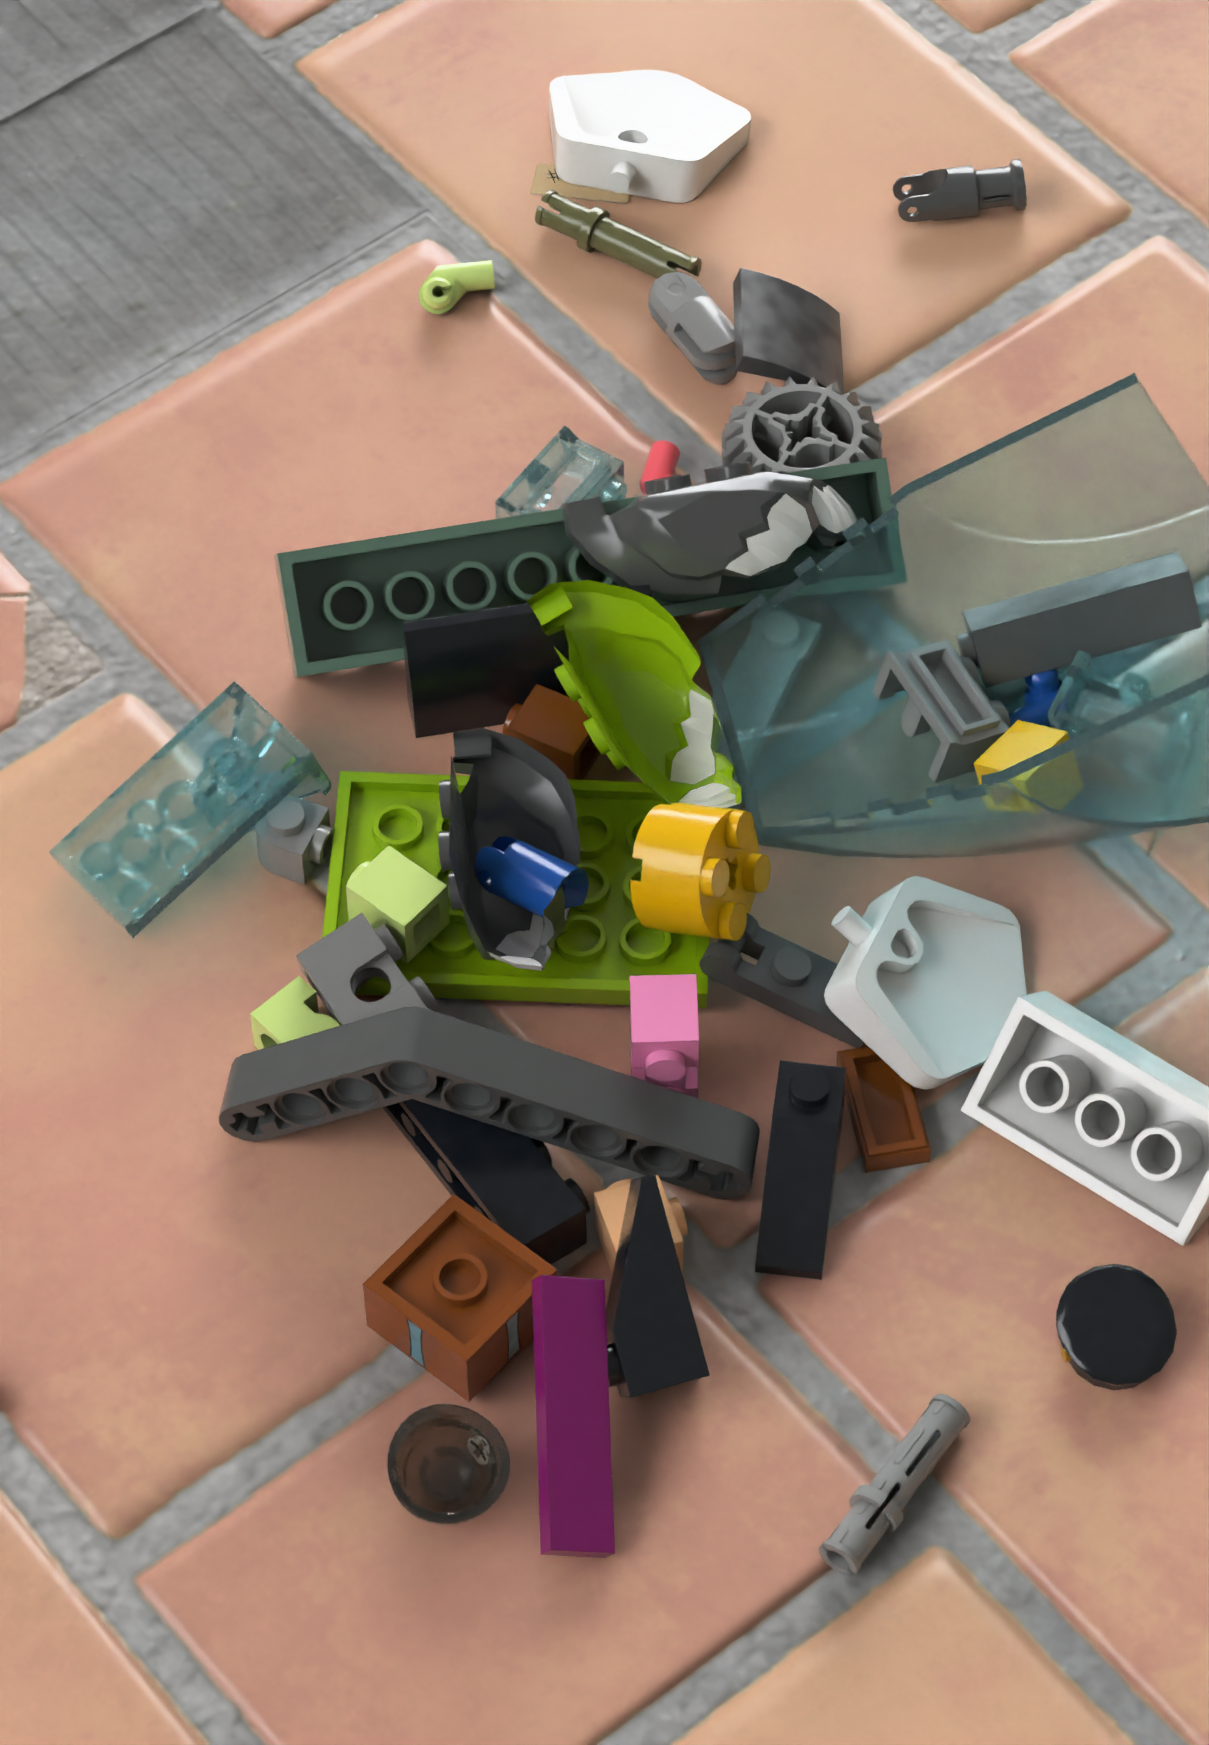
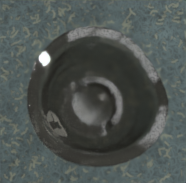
M436 1404L414 1412L397 1429L389 1447L387 1470L394 1495L410 1514L430 1523L458 1524L480 1516L497 1502L508 1483L510 1457L503 1437L489 1420L466 1407L453 1404Z

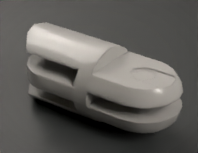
M674 272L664 274L655 280L650 288L648 307L652 318L706 381L716 385L730 382L738 372L736 371L734 325L700 283L690 275Z

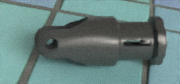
M1020 159L1011 160L1009 166L975 170L972 165L932 170L923 174L901 177L893 185L894 196L901 201L898 206L899 216L907 222L940 221L978 216L979 211L982 209L1014 206L1016 211L1025 210L1027 206L1024 171ZM904 185H911L909 191H903L902 187ZM910 207L917 208L915 213L907 212Z

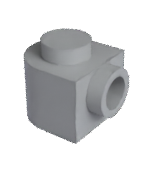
M282 796L265 803L255 817L258 856L263 867L272 874L305 885L316 864H325L331 855L333 832L335 829L330 827L329 808L293 796Z

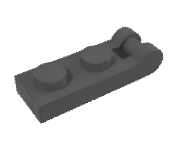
M748 913L745 932L741 939L737 941L718 939L717 942L710 943L700 960V968L712 980L855 1048L863 1046L864 1042L832 1013L825 1002V988L838 965L837 963L761 928L757 920ZM742 952L758 960L756 966L744 961L740 953Z

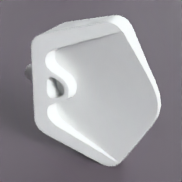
M633 70L561 76L550 82L548 110L555 170L560 179L570 184L672 203H686L698 197L749 140L751 115L745 108L678 74L659 70Z
M913 876L875 898L869 904L863 917L850 906H846L838 912L831 923L850 942L825 988L824 998L826 1005L834 1015L913 1087L924 1090L933 1089L983 1065L1018 996L1027 995L1020 925L1015 915L1009 909L995 902L925 877Z

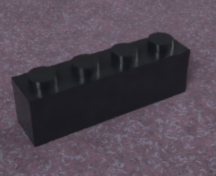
M414 1099L382 1107L451 1196L453 1194L458 1196L549 1264L555 1263L587 1243L586 1214L590 1212L587 1198L573 1179L568 1178L564 1181L552 1167V1159L544 1142Z

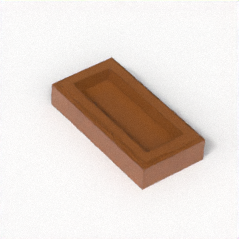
M868 1046L837 1051V1067L846 1068L845 1098L865 1173L930 1162L931 1147L914 1087L901 1078Z

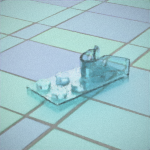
M234 681L56 844L49 853L57 864L134 938L246 833L254 830L255 825L286 796L302 799L318 792L326 795L331 789V781L313 753Z

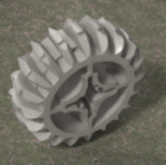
M789 376L783 387L778 388L766 381L761 395L747 392L742 405L732 407L729 422L725 424V430L722 432V466L750 462L752 473L774 472L784 474L882 458V434L879 430V424L874 422L871 406H860L856 392L841 395L837 381L824 388L818 386L814 376H812L807 384H796Z

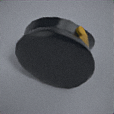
M1109 1264L1095 1266L1079 1274L1066 1286L1056 1312V1327L1063 1347L1061 1354L1064 1361H1069L1076 1373L1094 1386L1110 1390L1134 1388L1161 1371L1173 1353L1177 1329L1174 1310L1170 1300L1154 1279L1133 1267Z

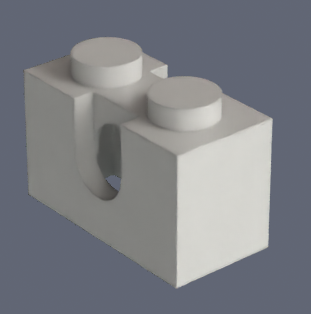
M360 913L296 955L302 973L317 992V995L333 1019L340 1026L402 1007L417 1006L433 1011L440 1009L423 980L417 976L410 982L407 981L395 962L404 957V954L387 927L382 923L373 929L363 913ZM373 977L383 978L391 985L390 993L378 1001L365 1002L356 997L358 989Z

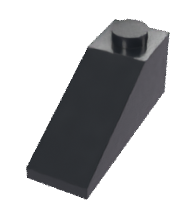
M780 1060L772 1114L755 1272L822 1280L844 1111L845 1067Z
M655 1174L632 1179L630 1182L606 1306L609 1387L617 1385L620 1397L632 1398L710 1375Z

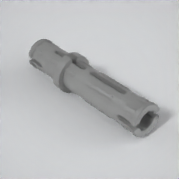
M944 1394L934 1396L929 1402L927 1409L905 1438L898 1444L893 1454L869 1485H860L849 1499L851 1509L831 1536L819 1547L820 1555L830 1567L843 1575L853 1576L857 1574L861 1564L884 1533L891 1534L895 1532L904 1519L902 1509L923 1481L930 1475L935 1465L959 1433L970 1423V1416L967 1410L958 1401Z

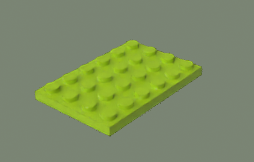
M340 771L322 938L349 921L346 885L351 874L363 862L373 861L389 845L448 887L450 923L408 964L401 959L395 962L407 981L410 982L419 976L434 998L630 1005V976L696 974L698 1008H707L709 977L702 972L700 960L710 944V938L662 932L657 929L644 927L638 920L632 905L630 880L641 881L643 862L642 859L632 858L636 836L643 820L653 807L659 804L669 805L643 782L568 779L575 797L580 839V863L576 866L587 873L589 888L584 904L570 907L565 930L555 940L554 950L551 951V956L546 962L545 969L539 971L516 968L498 960L482 959L469 935L463 910H452L448 878L449 872L453 870H442L438 846L439 832L449 831L450 819H443L439 783L442 780H450V775ZM456 775L460 794L469 781L470 776ZM373 977L358 989L356 995L386 996L390 993L391 985L383 978Z

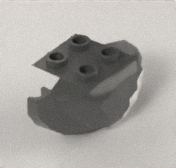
M750 462L705 469L706 481L691 484L690 474L645 481L646 494L636 495L639 497L628 506L610 515L606 514L600 496L562 504L565 534L590 565L624 588L649 584L653 599L674 602L715 597L719 593L722 575L749 579L770 569L781 568L803 545L814 550H831L838 541L850 543L863 533L851 506L831 487V484L812 478L774 472L752 473Z
M485 728L453 732L455 757H453V762L451 758L450 780H442L439 783L441 813L443 819H450L449 831H440L438 836L441 868L443 871L453 870L449 872L448 878L452 910H463L469 935L482 959L498 960L521 969L543 971L546 967V962L551 956V951L554 950L555 940L564 932L568 920L570 907L565 909L563 887H561L553 900L545 908L543 917H540L484 890L476 879L474 862L476 854L481 848L492 847L493 842L498 837L508 836L526 842L575 866L579 864L580 839L574 794L565 773L550 759L518 738ZM455 773L470 775L469 781L461 794Z

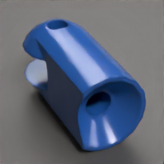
M502 836L493 842L492 847L481 848L476 854L474 873L478 883L484 890L540 917H543V911L561 887H563L565 909L580 906L585 902L589 888V879L585 870L526 842Z

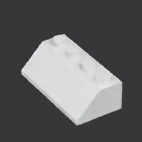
M1048 991L1018 996L960 1111L1180 1245H1186L1209 1217V1087Z

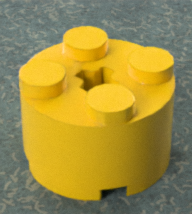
M687 803L659 804L653 807L643 820L634 843L632 858L642 859L643 862L641 881L630 880L632 905L640 923L650 929L721 940L737 941L741 939L746 928L747 913L749 914L755 894L766 890L771 874L769 857L765 854H759L758 838L751 812Z

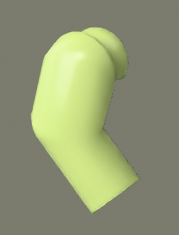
M492 260L437 266L419 290L420 304L426 311L432 314H442L452 309L468 291L495 289Z

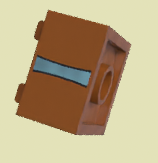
M453 1194L363 1283L367 1326L470 1402L534 1337L532 1280L540 1275L557 1276V1269Z

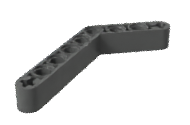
M417 1006L402 1007L246 1053L235 1058L231 1065L219 1114V1124L224 1131L233 1137L257 1142L414 1099L646 1176L659 1175L662 1181L720 1199L739 1198L750 1191L760 1134L758 1123L741 1112Z

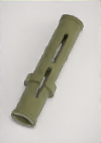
M549 190L542 197L541 201L549 204L550 208L561 213H553L539 205L535 214V222L577 240V246L589 253L598 250L656 278L667 273L679 272L676 268L685 270L697 277L699 276L702 266L700 258L692 257L610 219V213L598 206L588 209L559 195L554 190Z

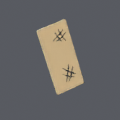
M538 164L536 166L530 190L531 194L545 195L547 191L554 190L566 198L624 204L628 203L630 195L567 183L557 176L555 165Z

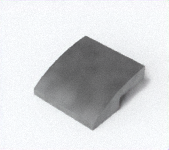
M740 268L733 282L736 371L784 380V384L789 376L796 384H807L812 376H814L818 386L824 388L837 381L841 395H844L840 313L821 298L797 285L767 274Z

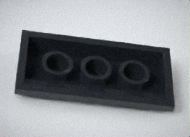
M649 584L627 587L652 597ZM528 603L402 623L407 699L416 738L502 725L505 723L511 708L516 703L523 705L536 684L568 696L554 669L563 664L556 649L569 661V645L565 629L547 636Z

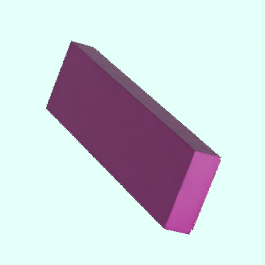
M540 1275L532 1280L541 1555L606 1558L615 1554L605 1279Z

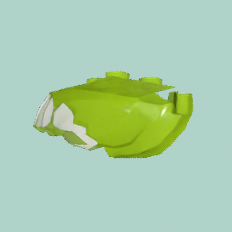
M591 580L551 583L527 600V603L538 618L543 632L547 636L565 629L569 645V661L556 649L563 664L554 669L570 699L573 702L578 701L589 719L584 721L583 724L593 743L602 755L607 754L618 771L627 766L644 784L669 805L671 803H687L728 808L741 803V786L734 781L735 769L724 755L718 753L722 736L721 724L717 718L711 696L691 681L701 665L700 657L677 621L668 611L650 596L629 588Z

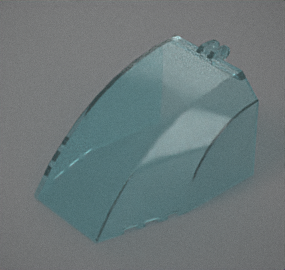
M1135 373L906 484L888 498L894 507L870 525H868L863 517L842 532L848 540L846 543L818 564L810 556L793 569L799 577L769 600L762 593L698 640L737 780L741 786L746 811L751 812L759 845L845 857H978L1046 850L1209 822V485ZM1176 551L1179 553L1190 571L1202 628L1057 668L1059 673L1058 679L1064 682L1065 697L1062 717L1051 728L1068 731L1070 739L1002 771L981 775L982 785L979 784L976 771L934 783L928 773L941 741L932 728H930L929 732L914 737H908L904 733L901 726V716L909 698L906 690L897 692L894 696L879 701L872 692L887 651L892 650L902 653L948 639L957 654L961 656L957 635L967 632L962 611ZM978 673V684L989 700L1000 701L1005 706L1008 714L1024 706L1025 689L1028 687L1025 683V677L985 688Z

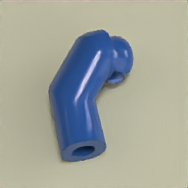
M1057 668L1025 677V683L1028 687L1025 689L1024 706L1008 714L1010 727L1017 720L1047 727H1053L1059 722L1063 712L1065 687L1064 682L1058 679L1059 673Z

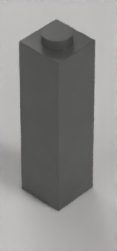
M1176 551L962 611L967 632L957 635V641L961 655L972 659L985 688L1202 628L1190 571Z

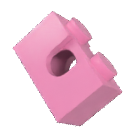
M696 974L630 976L631 1076L698 1098L699 1025Z

